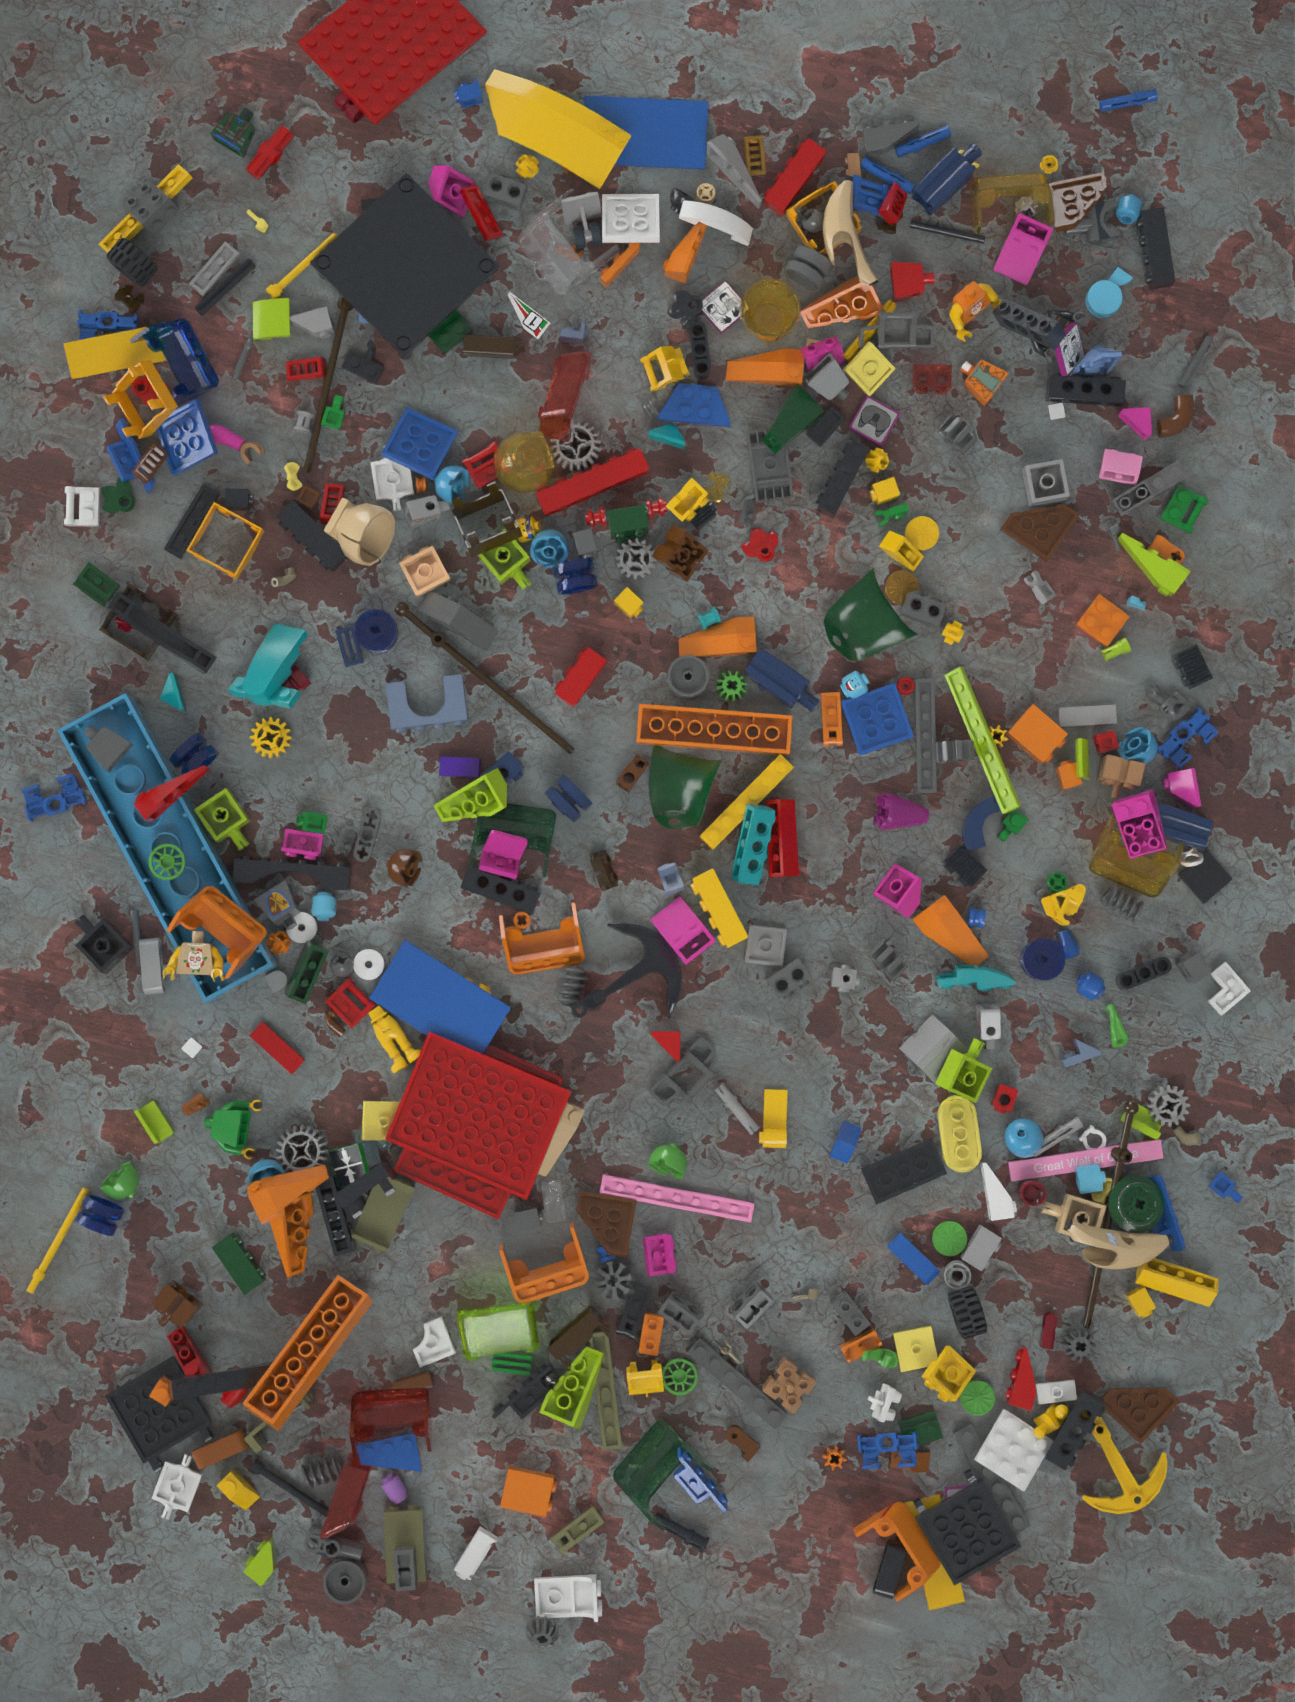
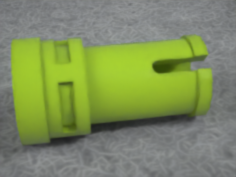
M1124 637L1117 641L1116 644L1101 650V654L1103 657L1105 656L1104 660L1108 661L1120 654L1123 655L1130 652L1131 647Z

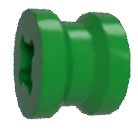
M1059 872L1049 875L1046 880V885L1052 892L1064 890L1068 883L1066 876Z

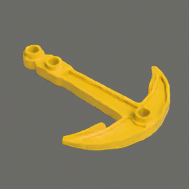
M1087 1410L1081 1411L1083 1417H1090L1087 1415ZM1097 1416L1094 1420L1096 1426L1092 1434L1100 1444L1123 1490V1494L1114 1498L1109 1496L1092 1497L1083 1495L1082 1499L1092 1507L1103 1512L1122 1514L1137 1511L1148 1505L1160 1492L1167 1473L1166 1453H1161L1156 1466L1149 1473L1150 1478L1141 1485H1138L1114 1445L1111 1434L1102 1417ZM1098 1426L1103 1428L1101 1433L1096 1432ZM1137 1496L1141 1499L1139 1503L1134 1502V1498Z

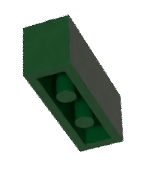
M310 941L306 942L284 992L288 998L303 1004L307 1003L329 952L325 947Z
M233 1232L211 1248L242 1293L246 1295L266 1281V1273L261 1266L257 1267L254 1262L255 1257L251 1251H246L243 1246L244 1241L240 1235H235Z

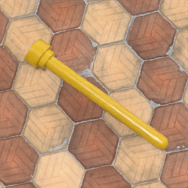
M336 233L331 234L279 283L270 284L265 290L271 298L277 299L281 297L282 289L310 265V261L338 235Z

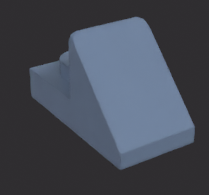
M1072 1039L1077 1054L1074 1051L1064 1054V1058L1060 1060L1062 1067L1066 1068L1102 1054L1099 1050L1077 1039Z

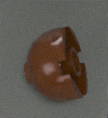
M400 849L388 858L386 863L389 878L399 886L408 888V885L413 886L421 872V868H418L419 862H422L421 853L413 849Z

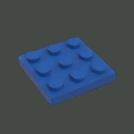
M194 399L173 411L156 430L162 448L169 454L166 460L172 475L177 476L218 453L200 399Z
M406 407L381 456L434 480L458 435V431Z
M895 683L867 692L855 699L850 698L841 701V706L859 756L914 737Z

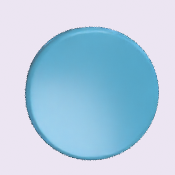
M1101 280L1091 286L1085 298L1088 311L1098 318L1111 317L1122 304V291L1112 281Z

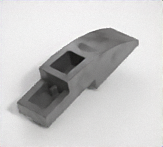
M1177 460L1150 478L1117 496L1112 501L1120 515L1123 516L1188 477V474L1180 461Z

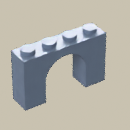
M463 675L443 676L444 705L437 714L429 717L419 716L411 710L405 681L386 683L391 730L396 731V733L408 732L407 729L415 728V731L427 730L426 727L434 726V729L445 728V724L463 726L465 725L464 722H469Z

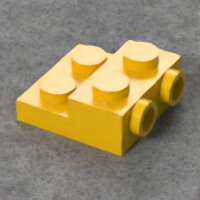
M945 1346L937 1360L931 1361L921 1377L925 1380L924 1384L928 1388L935 1389L938 1392L937 1396L944 1402H956L976 1370L951 1346Z

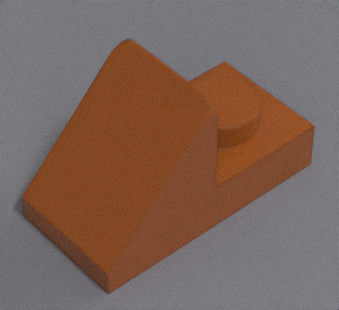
M914 1450L916 1451L917 1466L898 1468L901 1454H898L899 1451H891L889 1467L910 1470L911 1473L928 1472L931 1452ZM904 1461L903 1463H912V1461Z

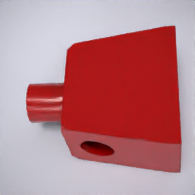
M891 262L890 275L893 302L921 296L924 294L925 285L935 284L934 272L923 273L922 264Z

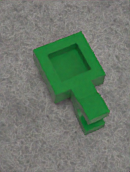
M335 395L332 407L326 406L321 422L322 426L341 430L346 413L341 410L344 403L342 396Z
M907 503L885 511H876L874 513L875 517L883 516L884 521L878 523V527L886 525L888 519L894 518L899 520L905 518L909 508Z
M1017 809L1011 811L1001 824L1005 828L997 838L1004 842L1011 832L1017 835L1029 819Z

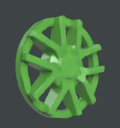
M172 844L157 846L149 856L151 872L162 880L177 878L181 875L186 865L184 853L179 847ZM164 847V853H159L158 850ZM167 847L172 848L170 855L167 854ZM175 849L180 853V855L174 856ZM155 853L161 856L159 860L153 858ZM182 857V862L175 863L176 858ZM152 861H155L159 864L155 868H153ZM176 865H182L179 871L175 867ZM158 868H163L160 874L155 872ZM172 868L176 872L174 876H172L170 872V869ZM167 871L169 877H163L162 875Z
M672 1359L664 1366L662 1371L663 1385L667 1391L674 1395H685L691 1392L697 1384V1370L687 1359ZM676 1362H683V1364L679 1368ZM672 1363L676 1367L674 1371L669 1367ZM687 1363L690 1367L685 1371L683 1367ZM666 1369H668L672 1374L665 1375ZM691 1369H693L694 1375L688 1374ZM672 1377L673 1381L669 1383L665 1382L666 1378ZM687 1377L693 1378L694 1383L688 1382ZM675 1383V1389L673 1391L668 1386ZM684 1383L691 1386L686 1391L684 1388ZM677 1385H682V1392H677Z

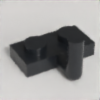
M368 341V351L365 357L350 350L342 368L376 385L385 368L371 361L376 352V346L373 341Z

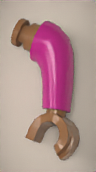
M215 424L209 425L215 444L221 443L237 451L241 450V457L246 464H250L253 461L248 454L251 447L255 449L257 454H265V449L260 443H246L245 439L225 427Z

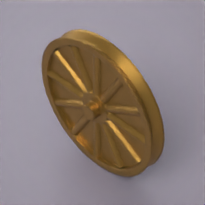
M906 570L892 573L885 583L887 597L893 603L903 605L907 593L914 590L919 591V582L916 576Z

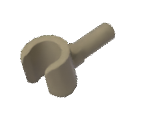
M808 1288V1294L794 1296L792 1300L793 1302L803 1299L815 1300L819 1296V1289Z
M724 1339L727 1345L721 1347L718 1344L722 1354H728L739 1364L741 1360L733 1353L729 1341Z

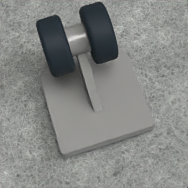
M588 192L584 195L562 199L561 205L565 224L568 225L581 221L583 223L584 231L582 226L573 227L577 249L586 248V242L593 241L594 246L603 244L599 223H590V229L588 230L586 221L602 216L598 192Z

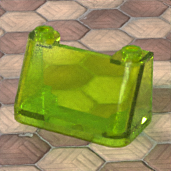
M534 1301L524 1304L520 1303V1305H518V1302H514V1304L481 1309L473 1308L471 1312L467 1308L459 1309L455 1313L463 1358H467L468 1361L478 1360L479 1356L525 1350L526 1353L534 1352L540 1346Z

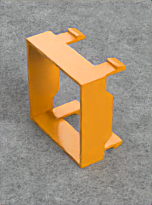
M836 181L816 190L786 210V217L805 247L817 251L818 247L813 239L808 242L796 223L797 213L795 211L830 189L834 192L838 187ZM854 213L852 221L857 233H860L862 227L859 223L861 221L857 214ZM824 248L818 253H820L821 255L826 254V248Z
M151 360L140 361L135 367L128 368V372L115 385L116 388L112 394L103 396L107 405L118 403L131 424L130 427L122 428L125 436L137 435L139 439L150 437L178 407ZM142 375H146L159 399L147 401L151 410L165 408L161 413L154 416L146 426L125 392L132 382Z
M214 502L187 551L201 561H205L227 573L230 577L238 579L251 559L265 531ZM216 509L227 517L232 515L245 522L257 533L235 573L228 569L225 570L205 559L201 554L193 551L212 520Z

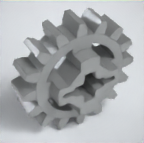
M636 538L635 543H632L629 539L627 546L624 543L621 544L623 550H617L620 556L615 557V560L620 561V563L616 566L617 568H622L620 571L621 575L625 572L627 573V579L634 576V581H636L637 576H640L643 580L645 573L649 576L651 575L649 569H655V566L652 564L657 562L652 557L655 551H650L652 548L651 544L645 545L646 540L639 543L638 538ZM634 547H639V548H641V549H640V550H633L632 548H634ZM624 554L628 557L626 564L623 562ZM647 554L649 556L648 565H646V563L644 562V558ZM632 556H635L636 558L639 556L640 563H638L637 561L633 563ZM633 568H636V569H640L641 571H631V570H632Z
M1165 1085V1089L1162 1086L1158 1087L1159 1092L1152 1091L1154 1097H1148V1100L1152 1102L1147 1107L1152 1109L1148 1114L1155 1115L1153 1121L1160 1120L1159 1125L1162 1126L1166 1122L1168 1127L1172 1126V1122L1175 1125H1179V1119L1185 1121L1183 1114H1189L1185 1109L1190 1107V1104L1185 1103L1188 1096H1182L1183 1090L1177 1092V1086H1173L1171 1089L1170 1085ZM1167 1093H1173L1177 1098L1172 1099ZM1160 1098L1159 1105L1156 1106L1157 1100ZM1167 1102L1173 1103L1170 1106V1110L1163 1109L1165 1108V1106H1167ZM1181 1105L1180 1111L1177 1114V1109ZM1166 1113L1170 1119L1163 1118L1159 1114Z

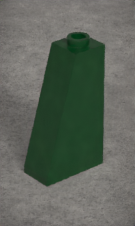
M797 384L788 395L762 441L776 455L814 424L824 410Z

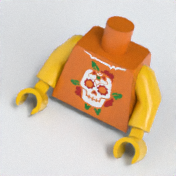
M972 281L954 296L949 316L955 329L958 330L956 334L958 339L966 342L964 339L965 335L971 338L972 333L963 327L987 308L991 302H993V308H996L1002 301L990 285L984 283L977 284L975 281Z

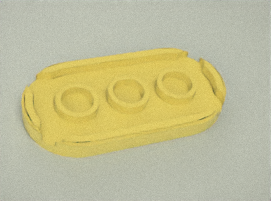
M953 1095L945 1099L938 1108L937 1115L942 1154L946 1165L950 1169L965 1173L973 1170L982 1158L977 1111L974 1104L968 1099L959 1095Z

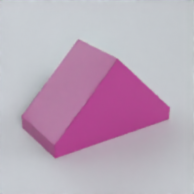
M1150 407L1123 409L1118 414V417L1145 441L1151 436Z

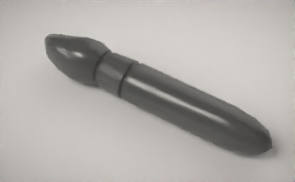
M253 337L248 338L244 344V349L233 372V380H237L242 373L250 350L253 347Z

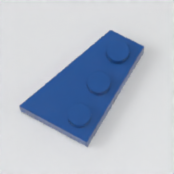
M415 1432L357 1444L361 1465L422 1472Z

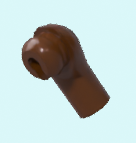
M329 1009L324 1015L327 1027L338 1037H341L346 1030L334 1020L338 1014L333 1009Z

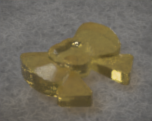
M713 472L707 476L709 480L715 483L713 488L703 487V489L713 501L721 502L723 500L722 493L725 486L730 483V479L725 475H716Z

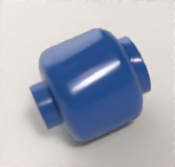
M1088 972L1085 975L1081 974L1076 981L1078 985L1077 992L1088 1000H1098L1106 988L1104 980L1092 972Z

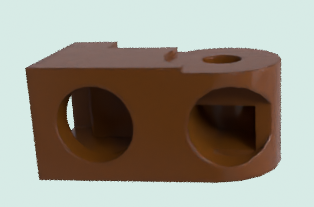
M636 755L618 777L615 784L627 793H630L649 763L639 755Z
M732 1425L726 1430L728 1442L736 1444L744 1451L742 1458L749 1462L761 1448L760 1444L737 1425Z

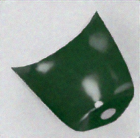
M874 569L870 570L839 598L824 618V626L830 644L840 654L852 661L868 658L918 635L893 610L879 587ZM843 633H847V634H848V638H847V639H845V637L843 636ZM833 636L839 638L841 642L840 646L835 644V642L833 641Z
M654 746L649 777V795L654 818L667 829L686 828L697 825L703 817L712 783L723 759H699ZM685 809L686 813H680V811ZM676 818L680 820L678 824L672 825L668 823L671 819Z

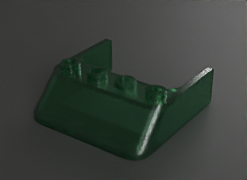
M507 803L506 808L492 816L478 817L470 851L469 867H474L478 847L486 843L490 831L496 830L526 838L528 842L525 849L543 852L545 854L543 877H547L556 824V813L550 809Z
M660 1420L649 1429L616 1468L613 1479L653 1525L664 1530L666 1528L665 1525L651 1511L649 1502L655 1492L681 1463L678 1459L677 1448L681 1446L684 1451H688L702 1467L711 1473L715 1469L682 1435L668 1423Z

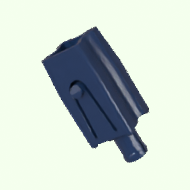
M971 144L962 154L957 151V148H953L930 172H925L922 181L914 188L912 198L922 205L930 216L947 203L973 177L972 173L976 167L971 164L982 155L979 147L975 149L977 145Z
M762 648L744 671V674L758 685L760 691L763 692L765 690L789 708H793V705L798 702L807 708L808 711L812 712L820 701L806 691L810 684L809 680Z
M1157 802L1165 840L1200 850L1206 847L1214 821L1192 812Z

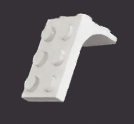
M597 1574L534 1578L536 1618L537 1616L544 1617L545 1615L547 1618L590 1617L594 1619V1622H598V1618L602 1617V1600H598V1597H601V1580H597Z

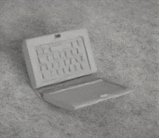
M933 1015L899 1047L934 1084L951 1049L962 1054H967L968 1049Z

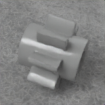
M1021 196L1019 201L1015 202L1016 216L1021 213L1032 218L1035 214H1038L1037 200L1033 201L1031 196Z

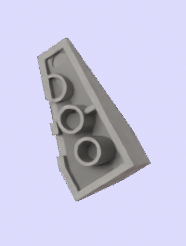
M724 134L710 140L707 143L706 155L759 209L762 200L736 148L734 140L731 137L727 138Z

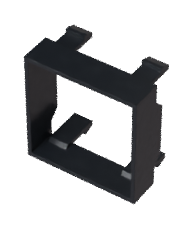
M386 1159L336 1193L334 1197L342 1208L350 1211L355 1219L363 1214L362 1211L365 1206L360 1196L379 1184L388 1197L395 1192V1189L387 1178L390 1177L393 1180L396 1178V1175Z

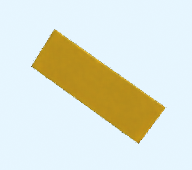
M169 323L63 343L72 379L135 367L140 361L151 360L152 363L177 359Z
M940 1494L921 1499L926 1510L941 1502ZM913 1501L905 1502L914 1517L919 1515ZM941 1563L939 1569L923 1585L929 1610L965 1602L961 1582L954 1586Z

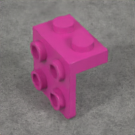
M490 831L481 852L479 870L516 879L519 862L528 840L502 831Z

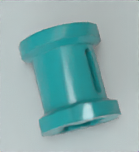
M715 607L704 614H697L703 630L707 629L709 625L721 622Z

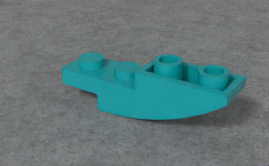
M954 965V973L935 975L936 983L942 989L952 988L953 985L971 986L972 983H975L978 990L986 992L996 987L1009 989L1012 985H1016V981L1012 976L997 969L979 965Z

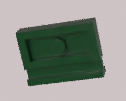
M455 310L429 337L444 355L464 339V334L470 335L473 330L458 311Z
M90 562L79 574L77 580L72 583L102 607L106 606V603L110 601L121 586Z
M935 1410L898 1421L901 1435H913L914 1431L918 1433L917 1442H919V1446L943 1438Z

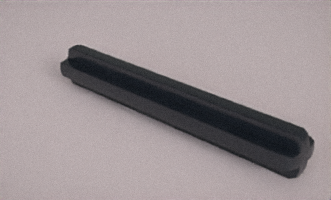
M249 258L243 262L195 307L196 311L201 316L204 315L255 268V263Z

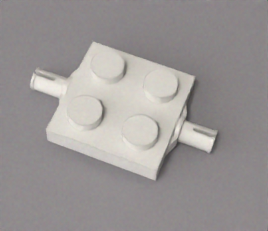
M387 458L370 462L376 500H392L393 511H397V508L398 511L402 510L400 499L405 496L415 495L411 470Z
M185 1453L181 1464H175L167 1460L164 1463L151 1498L165 1506L162 1518L169 1520L173 1509H180L185 1512L190 1510L203 1475L189 1467L192 1455Z

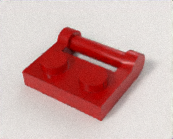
M495 442L490 443L489 447L472 457L461 460L469 471L478 490L511 471ZM492 453L496 455V457L475 469L471 466Z
M349 977L325 1002L353 1029L377 1004L371 1001L353 983L354 980ZM347 988L366 1006L363 1010L344 993Z

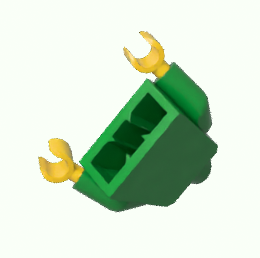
M254 1100L252 1103H249V1101H231L223 1105L221 1110H215L213 1117H206L204 1121L205 1128L211 1129V1138L216 1140V1143L224 1152L239 1156L243 1154L246 1159L253 1158V1156L246 1154L247 1150L255 1151L251 1146L246 1147L251 1111L248 1109L252 1108L254 1111H260L261 1109L253 1107V1104L261 1102L260 1100Z

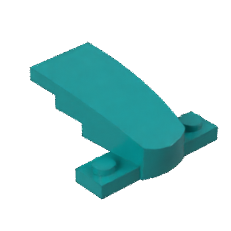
M275 624L255 654L246 677L238 676L228 688L230 695L249 699L257 705L266 706L272 704L291 709L301 694L299 690L281 685L292 674L290 666L300 655L298 648L308 636L306 630Z

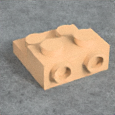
M433 546L423 547L419 550V553L413 556L408 555L399 563L416 597L451 580Z

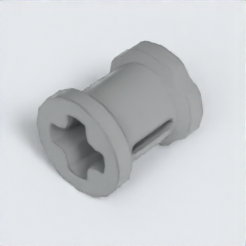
M297 411L298 419L293 430L303 434H310V422L314 415L305 411Z

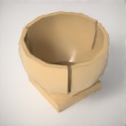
M342 498L326 525L324 532L340 544L345 556L361 565L371 566L378 562L389 549L394 537L395 519L392 513L384 507L369 503L354 506L350 501Z

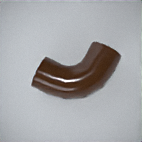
M1182 395L1174 398V414L1171 417L1157 420L1156 427L1159 438L1179 434L1189 426L1194 415L1193 395Z

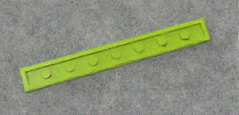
M958 667L944 676L970 738L974 741L975 750L1002 814H1007L1021 807V804L964 668Z

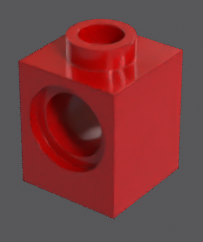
M1114 730L1092 737L1097 756L1120 748Z
M998 1083L990 1105L995 1106L994 1110L1003 1114L1006 1111L1011 1112L1019 1090ZM1002 1094L1008 1096V1102L1005 1105L999 1102V1097Z

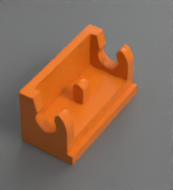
M874 1328L839 1345L848 1363L862 1357L865 1351L883 1346Z

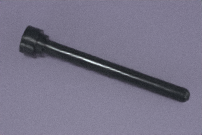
M256 1458L248 1470L253 1475L261 1474L325 1517L331 1515V1511L266 1469V1465L262 1464V1460Z

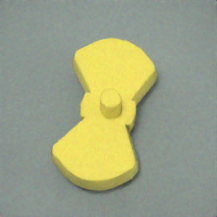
M289 462L284 467L288 474L287 488L292 491L299 490L302 487V483L297 479V472L300 466L295 462Z
M1106 1178V1182L1103 1183V1191L1091 1193L1094 1202L1099 1204L1105 1203L1106 1197L1110 1194L1112 1178Z

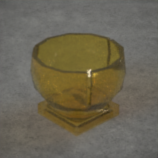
M763 279L751 285L740 302V319L749 334L763 341L768 346L770 343L779 341L792 333L800 320V301L790 285L779 279Z
M542 431L536 433H513L500 442L494 455L496 476L504 487L516 493H533L549 482L555 468L553 450L545 440Z

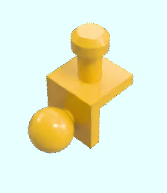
M1052 1403L1045 1413L1034 1418L1033 1421L1037 1425L1033 1431L1034 1435L1037 1438H1043L1045 1435L1057 1430L1069 1416L1068 1407L1065 1405L1056 1406L1055 1403Z

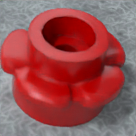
M901 677L897 681L898 685L896 688L899 693L907 696L914 691L915 684L910 677Z

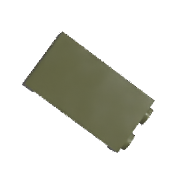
M390 1177L387 1178L395 1189V1192L388 1197L379 1184L372 1188L363 1208V1214L360 1215L351 1235L354 1238V1242L360 1245L366 1243L372 1246V1250L379 1253L387 1252L416 1187L397 1177L393 1180Z
M308 1390L300 1402L308 1410L315 1402L313 1399L315 1396ZM264 1421L244 1438L256 1454L268 1443L259 1432L267 1424Z
M409 1504L405 1508H400V1505H390L383 1512L387 1584L395 1583L393 1556L395 1546L415 1545L417 1582H426L427 1580L423 1527L424 1506L419 1507V1504Z

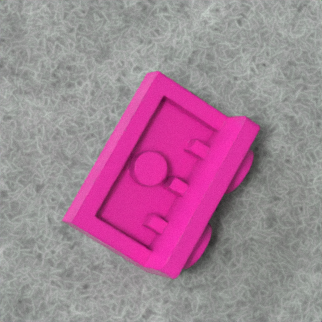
M837 337L827 338L821 342L801 348L807 373L829 353L832 354L839 366L845 365L842 346Z
M285 829L281 851L285 852V856L296 857L297 854H302L304 859L315 860L316 857H321L324 834Z
M659 1234L642 1237L647 1276L676 1273L677 1261L674 1257L673 1249L675 1243L672 1235Z

